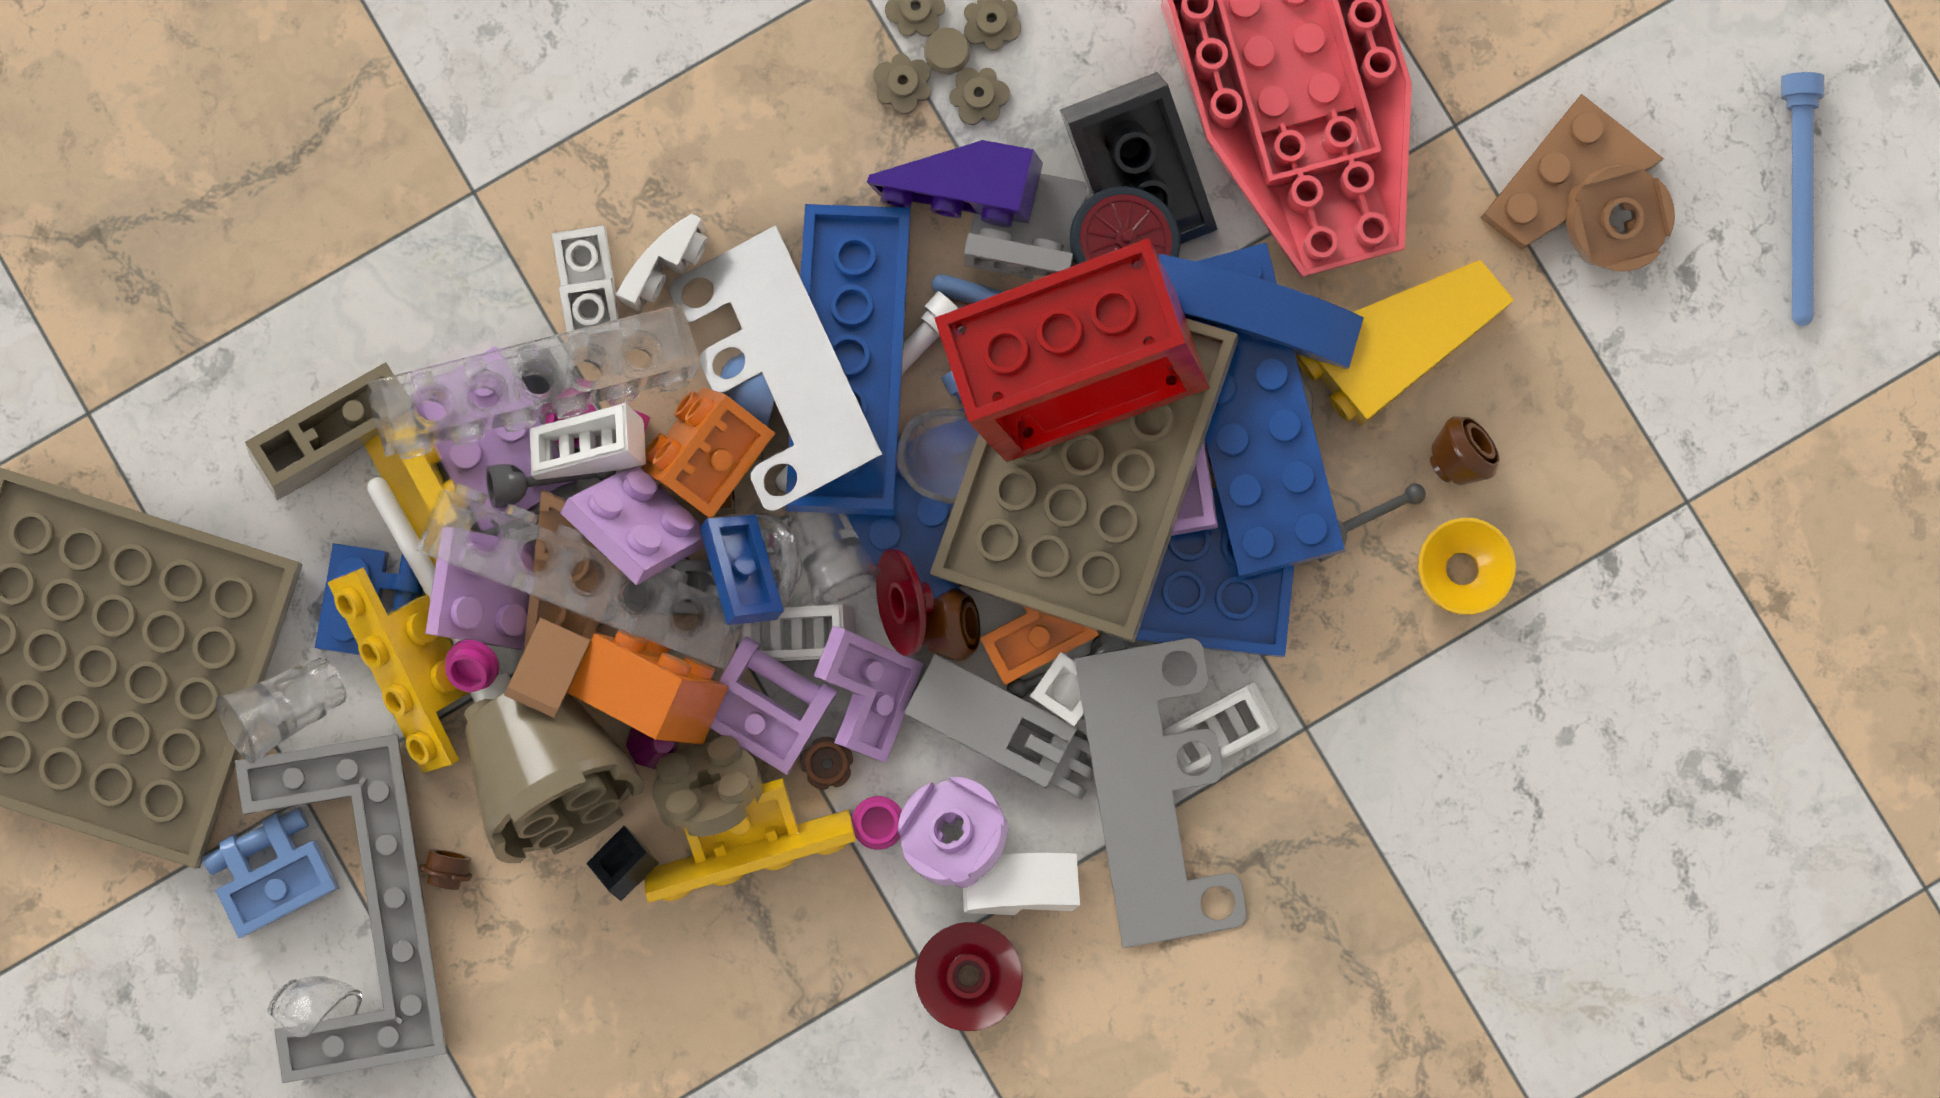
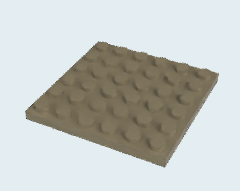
M0 468V806L188 867L200 868L203 861L202 857L207 850L235 767V760L238 758L303 564Z

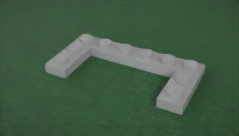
M393 734L235 760L242 814L245 815L348 797L352 798L384 1010L274 1029L282 1083L447 1054L399 735Z

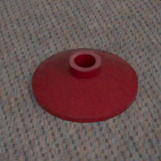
M899 549L886 550L880 557L876 573V595L880 618L893 648L902 656L915 655L921 649L924 641L927 614L933 611V594L928 583L921 582L916 569L903 551Z
M957 923L937 932L923 947L915 968L917 994L926 1011L939 1023L959 1031H978L997 1024L1013 1009L1022 989L1023 971L1016 949L1002 933L981 923ZM971 965L979 971L980 977L975 985L965 986L960 982L958 973L962 967Z

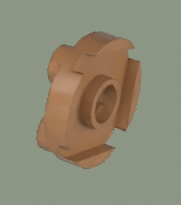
M1631 165L1602 167L1589 174L1582 183L1575 185L1568 196L1569 207L1566 216L1568 235L1575 250L1588 264L1620 272L1642 268L1654 261L1661 253L1658 250L1663 245L1666 236H1671L1675 222V210L1670 192L1658 178H1653L1641 168ZM1618 204L1622 210H1630L1632 219L1624 222L1625 231L1621 233L1618 232L1616 226H1611L1609 222V217L1613 214V208Z

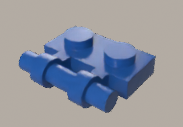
M333 543L315 648L360 655L358 643L346 619L338 612L334 602V595L327 583L337 577L364 567L380 601L383 590L395 591L392 611L416 599V594L422 595L423 588L403 554L401 555L399 573L392 574L386 573L389 558L388 552Z

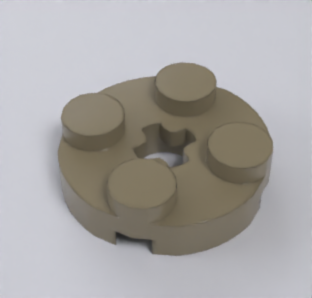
M720 736L711 742L691 746L679 753H669L663 756L656 765L658 776L653 784V799L659 815L666 826L673 830V824L677 827L686 828L691 836L715 835L735 827L748 816L745 808L752 803L754 796L758 803L762 795L763 783L753 756L741 748L738 741L731 736ZM713 784V790L708 793H703L700 789L705 785Z

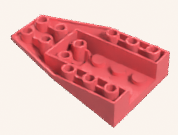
M1162 0L1161 9L1206 141L1299 276L1304 278L1403 251L1405 249L1412 82L1388 1Z

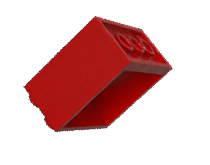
M1149 238L934 318L968 422L1006 463L1210 389L1176 290ZM1136 261L1143 262L1142 267L1139 269H1134L1133 264ZM961 326H964L966 328L963 334H961L958 330V328Z

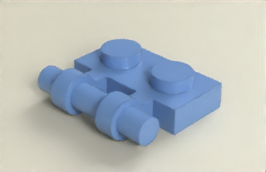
M300 807L283 816L277 812L263 819V826L240 838L234 834L220 841V848L202 857L203 863L211 875L229 868L234 878V881L215 891L238 938H244L340 889L318 842L310 841L296 848L292 840V834L309 826L307 817ZM272 845L278 858L253 870L249 863V856Z

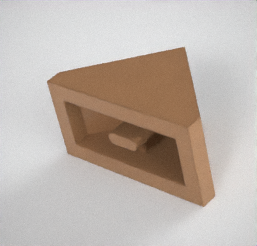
M540 617L504 696L555 718L591 640Z

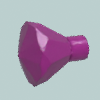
M631 727L626 747L635 764L656 769L658 761L663 756L676 752L677 742L655 740Z

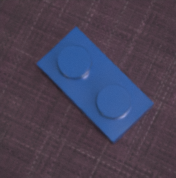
M756 514L707 518L700 527V531L727 625L777 620L784 612Z

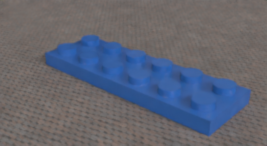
M805 204L800 278L882 455L785 506L788 512L894 516L911 224L910 208ZM791 436L789 439V447L794 445ZM788 465L786 494L792 491L797 483V473L790 465Z
M1267 243L1197 261L1277 284ZM1197 319V322L1237 333L1239 337L1205 436V441L1240 578L1346 552L1294 349Z

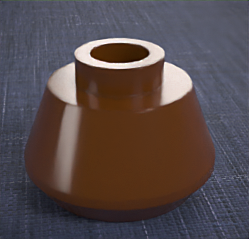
M1453 416L1448 419L1431 447L1433 454L1430 457L1431 466L1435 473L1447 483L1452 481L1457 485H1466L1491 479L1495 476L1500 461L1498 450L1492 438L1478 422L1470 417Z
M952 588L933 598L934 607L932 613L927 614L923 644H926L928 650L933 654L964 661L979 646L980 618L974 599L961 589Z

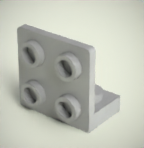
M1041 173L1029 224L1013 221L1012 227H999L981 221V215L974 214L971 232L967 235L964 250V266L1033 279L1035 273L1047 276L1071 267L1073 253H1071L1070 228L1076 212L1084 203L1086 183Z

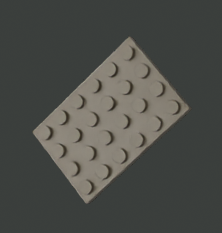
M1035 273L1032 281L1045 276ZM1186 318L1210 389L1007 463L978 434L930 575L958 586L1135 643L1239 340L1237 333Z

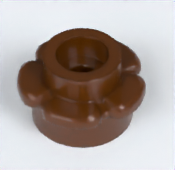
M821 737L814 740L812 747L804 750L801 757V769L807 773L808 782L815 788L822 790L828 789L829 786L840 787L851 776L852 752L848 748L835 744V739L832 737ZM826 758L831 759L833 763L829 769L824 768L822 765L823 760Z
M430 849L426 864H420V870L429 875L427 883L435 887L459 890L461 882H467L472 878V874L469 873L471 858L460 853Z

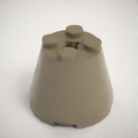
M568 693L555 718L508 698L504 694L493 700H480L469 706L464 712L468 722L465 728V735L485 835L496 858L502 862L521 863L526 858V852L551 848L554 855L568 850L592 838L620 819L624 814L619 806L630 795L633 797L643 792L644 782L634 762L583 706Z

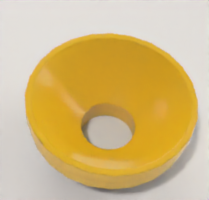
M1458 518L1438 526L1427 536L1418 555L1417 573L1425 594L1434 604L1454 614L1474 615L1495 607L1506 597L1515 578L1516 561L1508 539L1498 528L1476 518ZM1453 555H1468L1476 564V576L1471 583L1458 585L1448 577L1446 565L1449 558Z

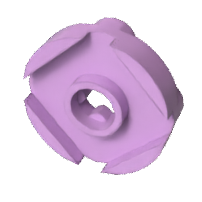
M950 777L951 781H943L936 785L931 782L921 787L909 798L898 821V833L901 835V846L905 860L921 877L942 886L955 885L959 888H967L974 885L979 877L984 876L990 871L1000 858L1005 847L1009 823L1003 815L997 800L984 786L968 778ZM959 819L963 820L964 823L961 828L964 832L963 836L958 841L953 840L950 844L944 843L946 836L941 832L942 826L945 823L954 825Z

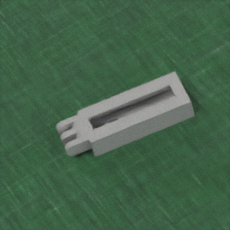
M934 654L904 711L906 716L1044 788H1047L1050 783L1081 800L1083 799L1087 790L1082 785L1069 781L1072 772H1075L1092 781L1094 773L1092 768L1078 761L1082 753H1085L1089 758H1091L1089 743L1074 735L1077 730L1076 727ZM1019 724L1051 740L1049 744L1030 734L1024 747L1042 755L1041 761L1008 745Z

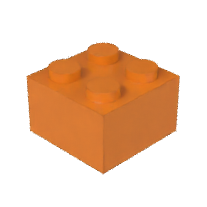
M618 630L615 637L593 634L567 693L655 740L703 744L729 686L712 678L715 671L713 667L691 657H685L682 660L670 655V645L645 634H642L641 638L628 632Z

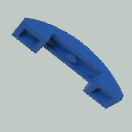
M1159 254V258L1176 290L1185 318L1194 321L1199 319L1297 350L1296 354L1344 369L1349 368L1364 317L1325 300L1267 280L1193 260Z

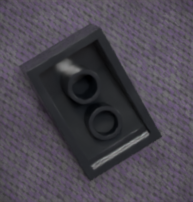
M1158 72L1060 109L1091 196L1104 189L1118 186L1134 187L1147 191L1161 200L1174 216L1179 228L1181 244L1218 230L1169 86Z

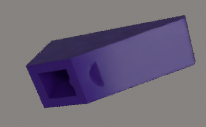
M980 140L870 174L867 183L881 196V202L893 207L911 208L912 202L931 205L930 210L942 216L961 218L962 211L981 215V221L1009 228L1012 227L1013 221L1029 224L1043 162L1034 149Z

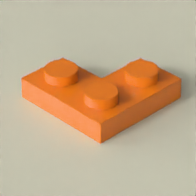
M1024 607L1027 613L981 636L980 640L1003 684L1006 685L1056 659L1060 652L1065 654L1094 639L1099 634L1096 630Z

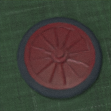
M1127 186L1104 189L1087 199L1073 218L1069 237L1070 249L1076 265L1147 238L1150 239L1158 256L1163 254L1179 258L1181 244L1177 222L1167 206L1147 191ZM1136 261V262L1133 264V268H1134V269H1139V268H1141L1142 265H1143V262H1142V261Z

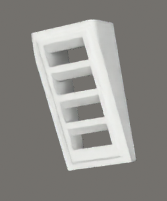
M624 403L530 428L531 476L536 480L624 470L645 465L644 422L631 407ZM601 435V447L596 448V436ZM574 438H579L580 452L574 454ZM559 440L560 458L553 459L552 441Z
M843 604L783 607L784 612L779 618L770 621L771 651H763L762 622L742 624V641L746 636L761 644L759 650L779 662L820 661L828 640L827 618H832V627H839L855 633V611L853 606ZM791 619L792 650H784V620ZM806 619H813L814 649H806Z
M1252 681L1163 729V736L1182 733L1185 730L1186 732L1199 730L1197 724L1205 720L1209 729L1218 737L1222 760L1276 732L1279 727L1256 683ZM1243 700L1258 727L1251 731L1236 705ZM1223 710L1238 735V738L1230 741L1216 715ZM1192 741L1200 756L1199 759L1192 762L1184 746L1180 748L1177 754L1179 768L1185 774L1191 776L1209 767L1211 764L1210 750L1205 744L1197 741Z

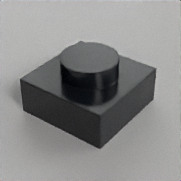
M623 825L586 864L606 889L622 901L644 880L659 862L640 839Z

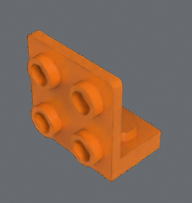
M702 387L698 393L694 391L689 392L679 403L674 412L677 421L666 435L659 433L645 449L646 464L641 469L655 481L665 485L705 517L713 518L775 435V432L726 394Z

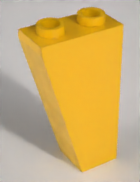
M1480 259L1354 311L1353 313L1364 317L1348 369L1299 354L1296 355L1297 363L1312 381L1320 378L1332 392L1328 399L1336 412L1347 422L1354 419L1361 427L1502 313L1514 299Z

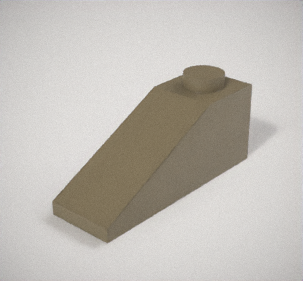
M385 362L245 441L251 460L278 501L325 474L414 409V405Z

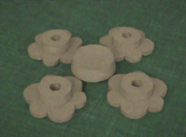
M889 0L885 6V15L890 22L898 24L900 34L909 37L917 32L921 36L930 37L924 46L926 62L919 59L910 61L907 55L900 53L893 57L892 63L884 62L875 68L873 73L874 81L880 87L877 91L878 100L882 104L892 103L893 108L898 113H911L915 110L918 101L927 100L931 94L930 86L927 84L931 75V67L934 71L941 74L958 72L955 79L957 88L950 92L949 100L953 106L959 107L958 114L962 122L968 125H975L983 118L990 122L997 120L1000 115L999 107L1005 105L1009 100V87L1004 82L997 80L996 72L991 68H983L978 73L973 68L964 67L968 63L971 54L969 42L974 45L984 43L987 49L995 51L1001 48L1003 41L1011 42L1019 37L1021 24L1015 18L1018 10L1016 3L1012 0H977V4H968L964 9V17L968 22L964 27L963 35L954 28L938 29V16H941L945 11L943 0ZM913 5H919L920 9L913 10L911 7ZM989 17H994L996 21L990 23L987 21V19ZM900 79H906L908 81L904 85L898 83ZM976 91L983 92V96L976 97L974 93Z

